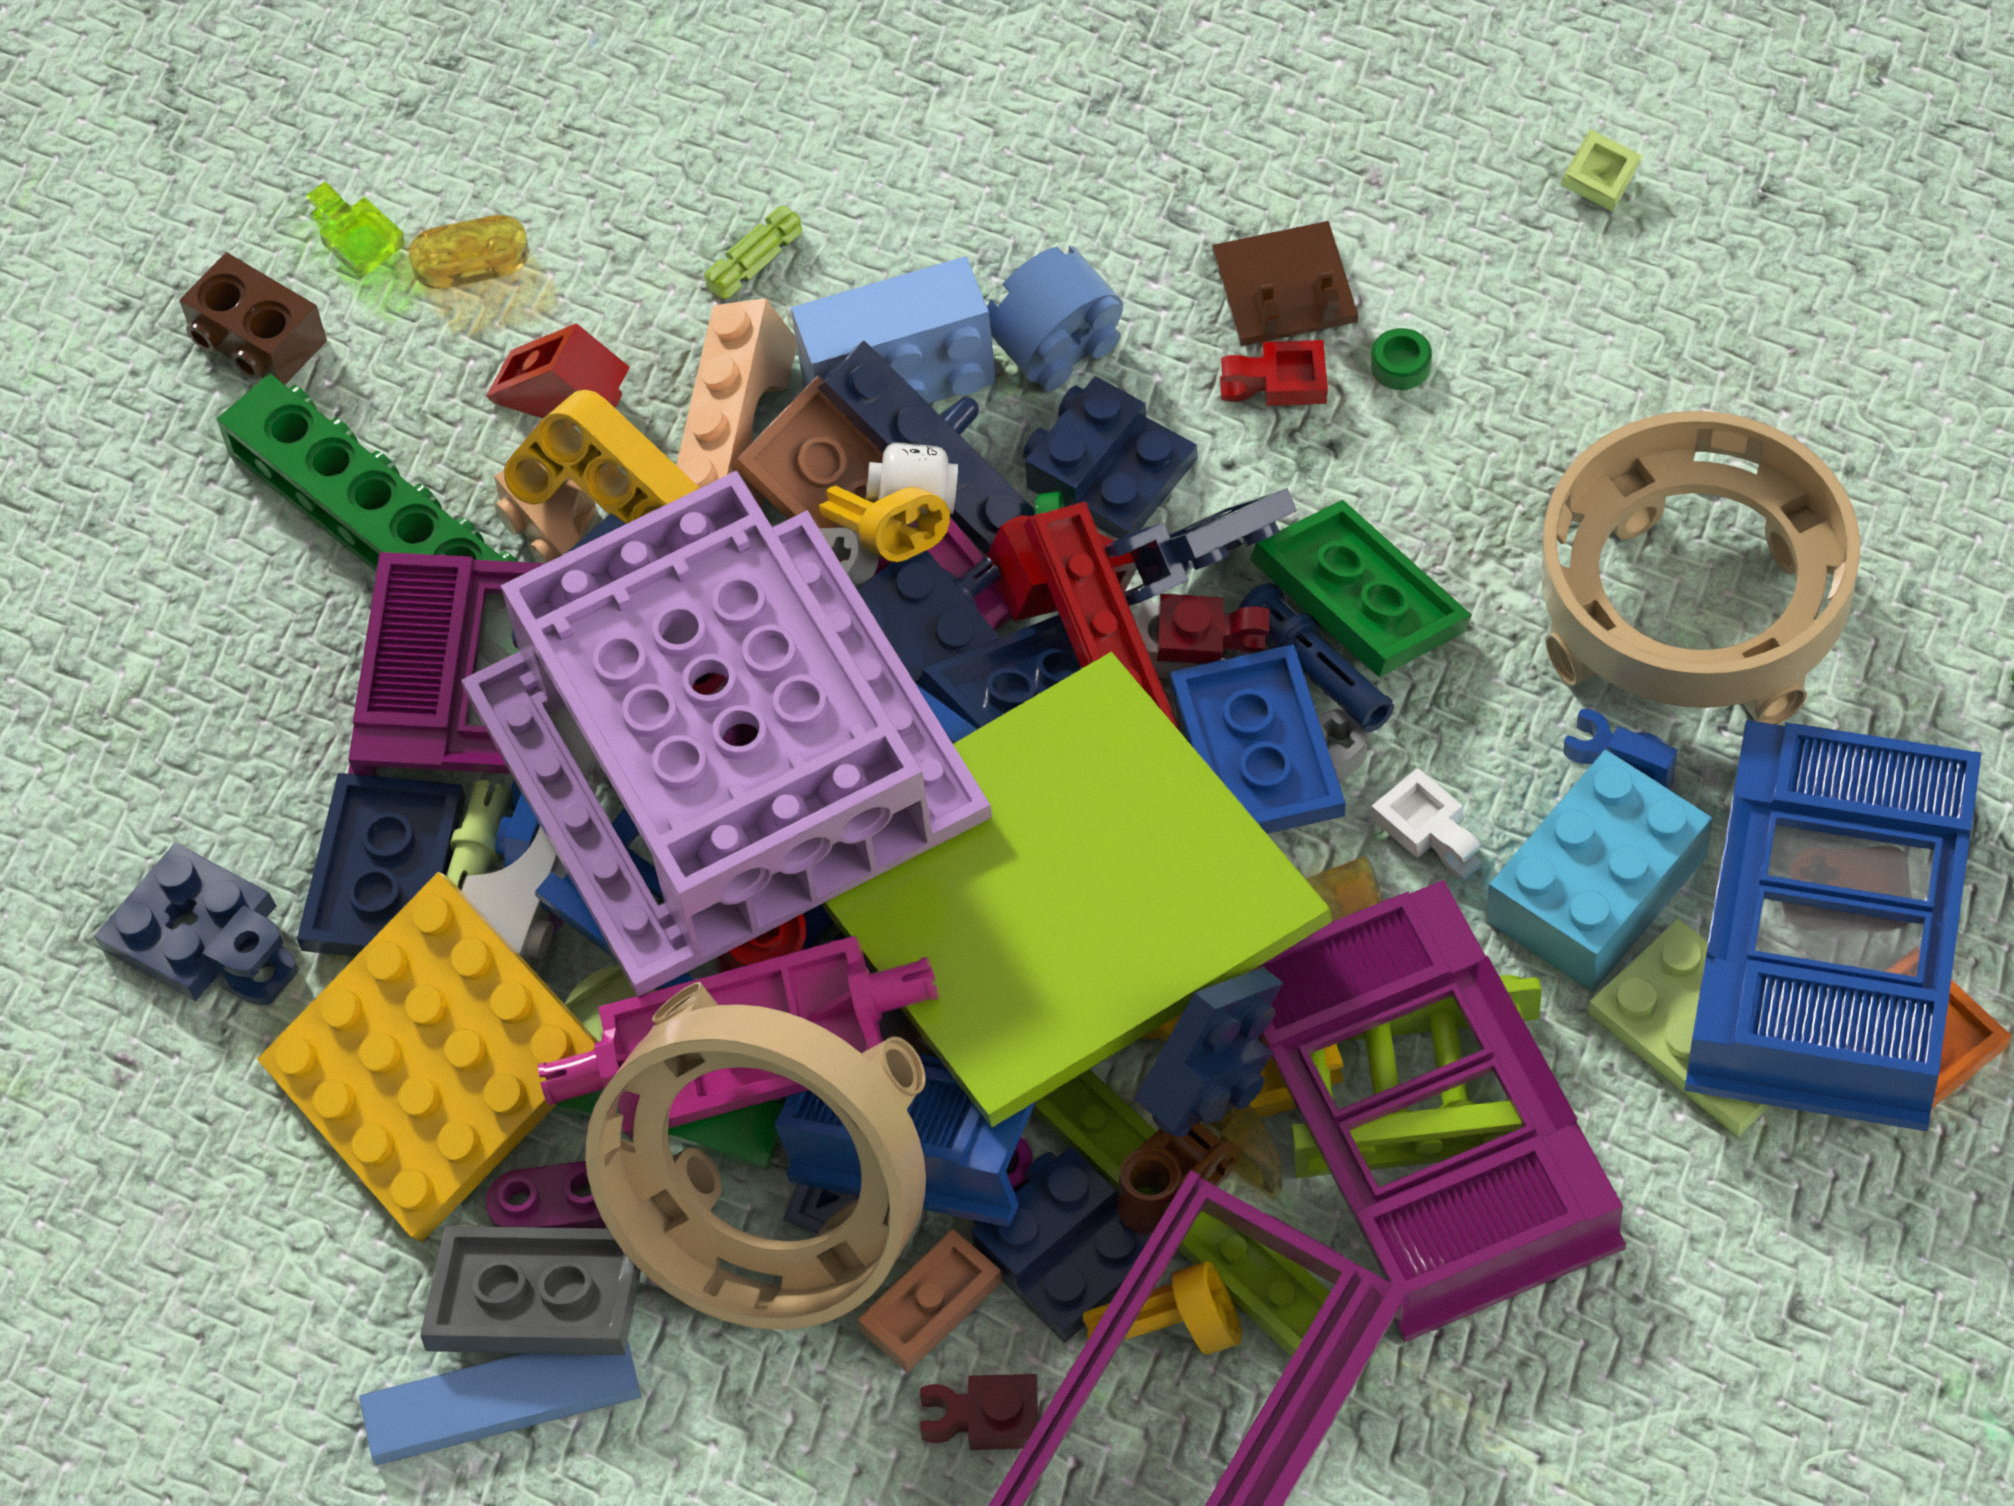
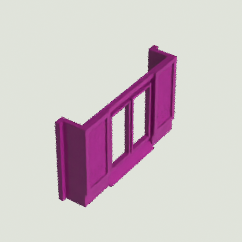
M1444 880L1410 894L1407 891L1333 921L1254 969L1264 967L1284 983L1271 1004L1275 1008V1015L1260 1037L1264 1045L1273 1051L1271 1059L1385 1280L1390 1283L1394 1281L1409 1290V1310L1403 1321L1396 1318L1393 1319L1404 1343L1626 1249V1242L1620 1233L1623 1205L1579 1127L1573 1109L1488 955L1484 954ZM1453 996L1481 1051L1338 1110L1309 1054ZM1494 1072L1523 1128L1378 1187L1350 1130Z

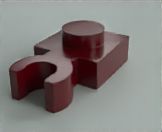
M1037 1374L968 1376V1394H956L952 1389L941 1384H931L920 1388L922 1407L931 1408L937 1406L947 1411L940 1420L920 1421L921 1438L929 1443L946 1442L958 1432H968L970 1450L1023 1449L1038 1424Z

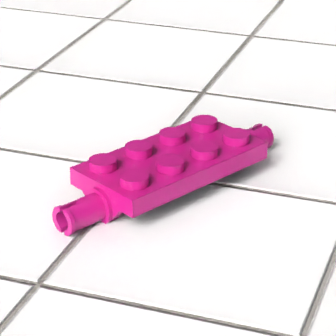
M856 936L646 993L639 997L635 996L599 1006L603 1035L602 1040L595 1043V1050L549 1063L543 1062L538 1064L539 1077L546 1078V1081L540 1082L543 1095L548 1105L552 1106L563 1100L605 1089L637 1044L646 1037L655 1025L652 1017L657 1010L678 992L696 982L702 983L718 1005L761 1006L783 1011L825 1028L846 1041L860 1053H863L883 1042L878 1022L882 1020L883 1012L927 1000L939 999L938 987L933 985L932 982L936 981L929 958L923 957L919 961L871 974L865 965L861 943ZM745 1067L719 1069L694 1079L677 1094L670 1111L668 1128L809 1089L785 1076L770 1071ZM624 1091L619 1098L618 1107L620 1114L624 1115L622 1122L623 1132L632 1139L634 1117L640 1095Z

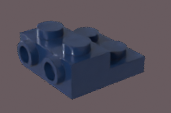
M1094 376L1084 389L1077 385L1071 387L1060 403L1058 409V417L1060 419L1050 431L1043 428L1036 429L1029 437L1023 450L1028 489L1037 494L1061 491L1065 507L1086 501L1096 527L1118 539L1140 530L1198 459L1197 444L1147 418L1145 402L1097 376Z
M1262 967L1194 992L1134 1097L1137 1103L1152 1114L1153 1121L1163 1131L1174 1136L1184 1137L1188 1135L1190 1129L1196 1123L1220 1122L1228 1110L1235 1107L1239 1110L1245 1108L1261 1091L1265 1078L1260 1074L1273 1051L1261 1043L1257 1037L1271 1023L1275 1015V1008L1271 1004L1284 984L1266 968Z
M1072 1147L1068 1148L1058 1158L1052 1152L1044 1153L1028 1167L1024 1174L1026 1184L1015 1193L1019 1206L1010 1227L973 1220L976 1226L971 1230L973 1246L1001 1270L1003 1283L1064 1343L1085 1326L1083 1321L1084 1311L1111 1303L1151 1237V1234L1136 1233L1124 1225L1119 1218L1117 1210V1190Z

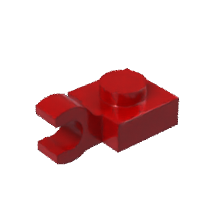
M1323 340L1262 342L1261 357H1246L1242 355L1221 357L1222 376H1220L1219 381L1221 400L1243 401L1252 397L1257 392L1264 391L1266 406L1327 404L1328 384Z

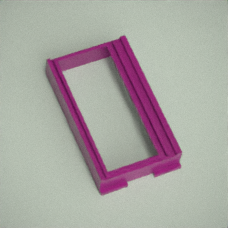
M1190 1170L988 1506L1025 1505L1201 1211L1335 1284L1205 1506L1286 1505L1393 1319L1396 1318L1403 1321L1409 1310V1290L1394 1281L1390 1283L1343 1257V1254L1205 1181L1200 1178L1198 1173Z

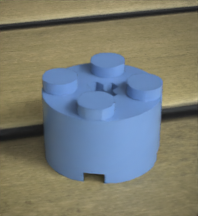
M1069 246L1068 254H1064L1058 247H1053L1029 259L1002 284L1009 293L999 307L992 299L987 305L991 337L1031 382L1039 383L1048 392L1057 389L1069 379L1073 372L1072 366L1089 354L1094 359L1105 356L1117 345L1121 338V334L1115 327L1122 315V300L1073 246Z

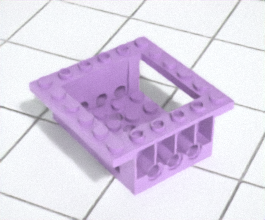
M734 471L500 585L519 652L461 680L468 699L637 997L992 818L990 803L808 510L772 527L738 471ZM708 673H718L728 679L724 689L716 694L703 695L692 689L694 682L702 675ZM567 706L652 853L664 899L663 904L658 906L549 714ZM737 724H749L759 730L755 740L744 746L729 745L722 738L729 728Z

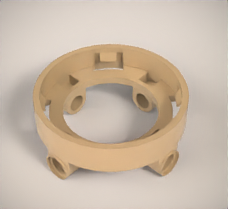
M1712 411L1671 412L1634 421L1603 436L1572 462L1553 491L1546 512L1543 532L1541 582L1546 607L1552 619L1551 634L1546 636L1545 644L1555 670L1569 686H1575L1598 674L1624 691L1659 703L1698 708L1725 707L1743 703L1756 722L1776 725L1784 722L1795 714L1807 698V692L1804 689L1806 674L1814 669L1835 645L1847 623L1852 607L1860 559V535L1857 518L1844 487L1830 468L1815 453L1790 435L1767 424L1734 414ZM1696 452H1709L1748 460L1759 465L1757 474L1726 464L1694 461ZM1696 493L1732 499L1754 509L1766 518L1765 537L1770 552L1778 565L1790 575L1796 573V588L1788 607L1779 619L1764 632L1750 640L1734 646L1711 650H1691L1666 645L1645 636L1630 626L1617 613L1606 596L1600 579L1599 561L1604 544L1611 532L1614 531L1620 539L1624 540L1643 534L1661 518L1667 496ZM1571 521L1580 522V525L1573 540L1569 568L1560 565L1556 541L1558 540L1560 544H1566ZM1827 574L1833 575L1832 587L1827 599L1830 600V603L1818 617L1823 603Z
M701 982L689 985L657 1010L652 1017L655 1025L646 1037L637 1044L602 1091L594 1106L588 1124L585 1160L588 1181L600 1216L622 1251L650 1280L686 1305L709 1316L742 1326L769 1330L806 1328L827 1323L844 1316L865 1302L884 1282L913 1234L922 1212L926 1187L925 1161L918 1133L907 1111L916 1094L920 1093L925 1086L926 1078L922 1061L914 1048L907 1041L899 1037L888 1038L860 1053L840 1037L804 1018L761 1006L718 1005ZM745 1067L770 1071L785 1076L809 1089L821 1098L840 1118L854 1142L862 1176L859 1198L846 1204L825 1222L815 1238L799 1241H780L758 1237L735 1228L711 1212V1209L721 1195L722 1182L719 1171L712 1159L705 1152L695 1147L686 1148L672 1156L669 1146L668 1122L670 1111L677 1094L688 1083L706 1073L719 1069ZM624 1091L640 1095L634 1117V1142L621 1139L624 1115L618 1114V1103ZM721 1260L747 1270L782 1276L781 1286L751 1280L721 1268Z

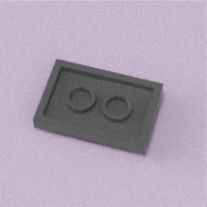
M445 1226L420 1334L425 1351L625 1355L641 1270L622 1251L608 1229Z

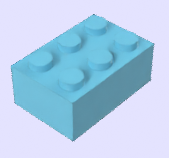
M1605 749L1489 883L1487 923L1585 988L1594 992L1708 855L1712 817Z

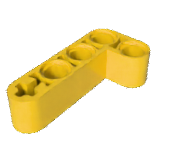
M588 390L574 392L544 417L512 454L504 467V480L507 488L514 497L524 503L534 505L545 502L571 479L609 515L611 513L626 524L700 489L694 481L605 398L596 392ZM572 423L577 426V428L580 430V432L577 431V430L574 428V426L572 425ZM618 466L621 467V468L624 470V472L626 473V475L623 474V473L620 471V469L618 468Z

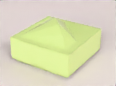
M1589 129L1566 170L1560 185L1614 212L1638 169L1643 156Z

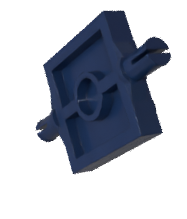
M925 550L907 560L893 561L857 589L911 678L918 686H920L923 668L999 638L996 631L978 611L974 599L975 596L993 582L1002 578L997 566L994 565L992 567L993 561L987 556L982 558L983 560L961 577L957 578L954 574L943 569L928 550Z

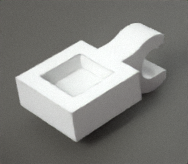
M1419 768L1415 769L1371 806L1372 820L1416 858L1432 847L1445 867L1461 881L1466 880L1482 866V862L1473 855L1481 849V843L1472 833L1458 825L1464 820L1463 805Z

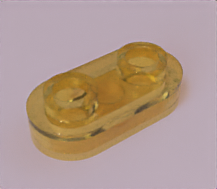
M493 215L423 231L412 241L409 247V259L413 274L419 283L432 289H446L511 275L525 265L530 250L526 231L518 220L506 215Z

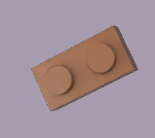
M952 1229L857 1319L859 1331L908 1373L1003 1282L1002 1272L972 1244Z

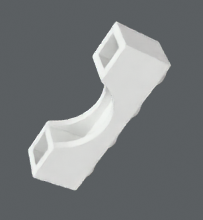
M567 706L549 714L595 795L601 777L607 776ZM541 826L531 846L517 861L493 873L467 876L461 890L529 966H531L533 958L541 959L544 956L553 933V923L548 921L550 913L541 908L542 901L535 896V890L551 872L561 879L567 874Z

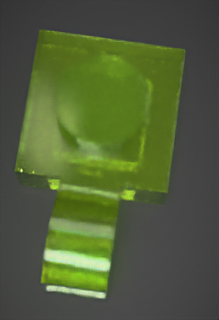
M323 182L306 195L307 200L316 207L310 214L314 221L322 228L319 230L322 244L359 279L363 278L405 246L403 231L365 196L350 206L326 182Z

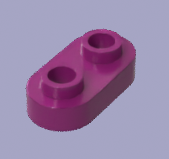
M586 1161L506 1172L491 1184L486 1195V1209L493 1227L598 1229L607 1227L600 1216L592 1194L587 1197L574 1195L579 1187L590 1185ZM519 1193H525L530 1196L524 1204L518 1206L508 1203L512 1196Z

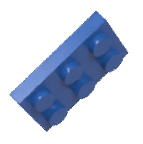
M1294 644L1170 672V686L1187 741L1267 834L1345 816V799Z

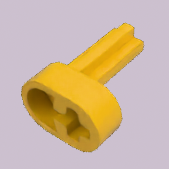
M833 486L826 490L828 501L819 505V511L823 517L858 533L866 549L886 560L894 562L907 560L935 546L943 539L950 524V510L946 502L929 491L913 486L903 488L875 503L838 486ZM919 507L926 509L927 514H922ZM917 520V529L907 526V524Z
M1206 1261L1173 1272L1172 1284L1154 1289L1124 1340L1184 1322L1200 1351L1204 1355H1209L1240 1345L1242 1342V1328L1231 1295L1214 1265ZM1110 1303L1084 1311L1083 1321L1088 1328V1340Z

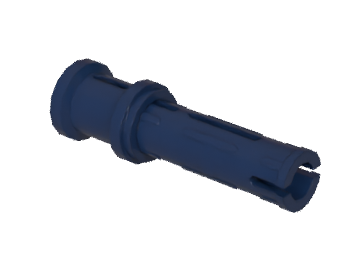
M1272 583L1261 584L1244 597L1238 609L1244 607L1269 609V634L1266 635V644L1269 646V650L1294 644L1303 673L1356 720L1364 731H1376L1389 720L1394 710L1393 700L1378 690L1351 663L1346 661L1320 638V629L1316 620L1309 614H1298L1285 602L1284 593L1277 585Z

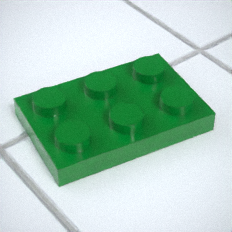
M1344 500L1338 501L1280 530L1279 533L1255 543L1250 558L1254 565L1379 678L1465 633L1472 616L1471 613Z

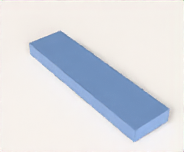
M629 1341L625 1355L523 1353L359 1395L370 1453L375 1466L642 1398Z

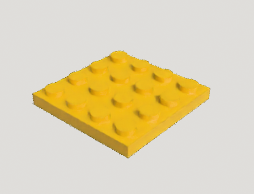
M438 871L274 1040L257 1060L408 1235L423 1242L557 1105L550 1106L546 1102L540 1082L546 1081V1078L539 1077L538 1064L543 1062L549 1063L595 1050L594 1045L599 1041L454 882Z

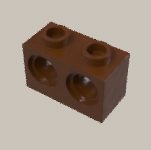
M225 252L179 300L188 324L186 331L192 341L207 352L217 350L232 359L241 372L254 380H258L260 377L265 378L271 373L286 385L327 341L316 304L228 252Z

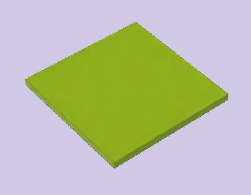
M1112 652L953 744L990 803L992 818L821 904L846 938L856 936L861 943L865 963L873 973L919 961L923 957L929 958L936 981L932 982L933 985L938 987L939 999L923 1001L900 1009L992 1128L1183 1013L1194 992L1254 970L1332 922L1330 907Z

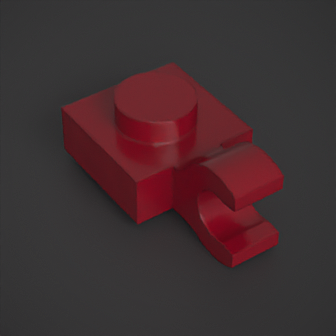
M1161 593L1158 605L1157 661L1207 664L1220 661L1223 649L1238 650L1245 653L1265 651L1266 635L1269 634V609L1244 607L1232 613L1223 614V597Z

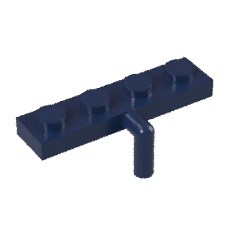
M864 340L855 346L817 387L883 454L888 445L896 442L942 448L948 456V463L958 464L954 512L950 514V517L964 534L986 555L1001 525L1018 516L1026 515L1031 517L1035 515V509L960 436L979 414V406L974 399L964 397L938 414Z

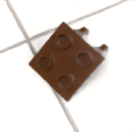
M1329 221L1212 245V253L1240 347L1358 322V312Z

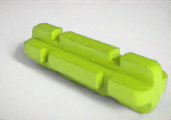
M785 205L778 206L764 219L767 223L766 226L758 224L725 254L728 258L727 261L720 258L705 271L704 278L707 288L720 299L730 298L743 286L740 282L742 278L744 281L750 280L782 251L779 247L780 244L787 246L802 233L801 219L795 212H792Z

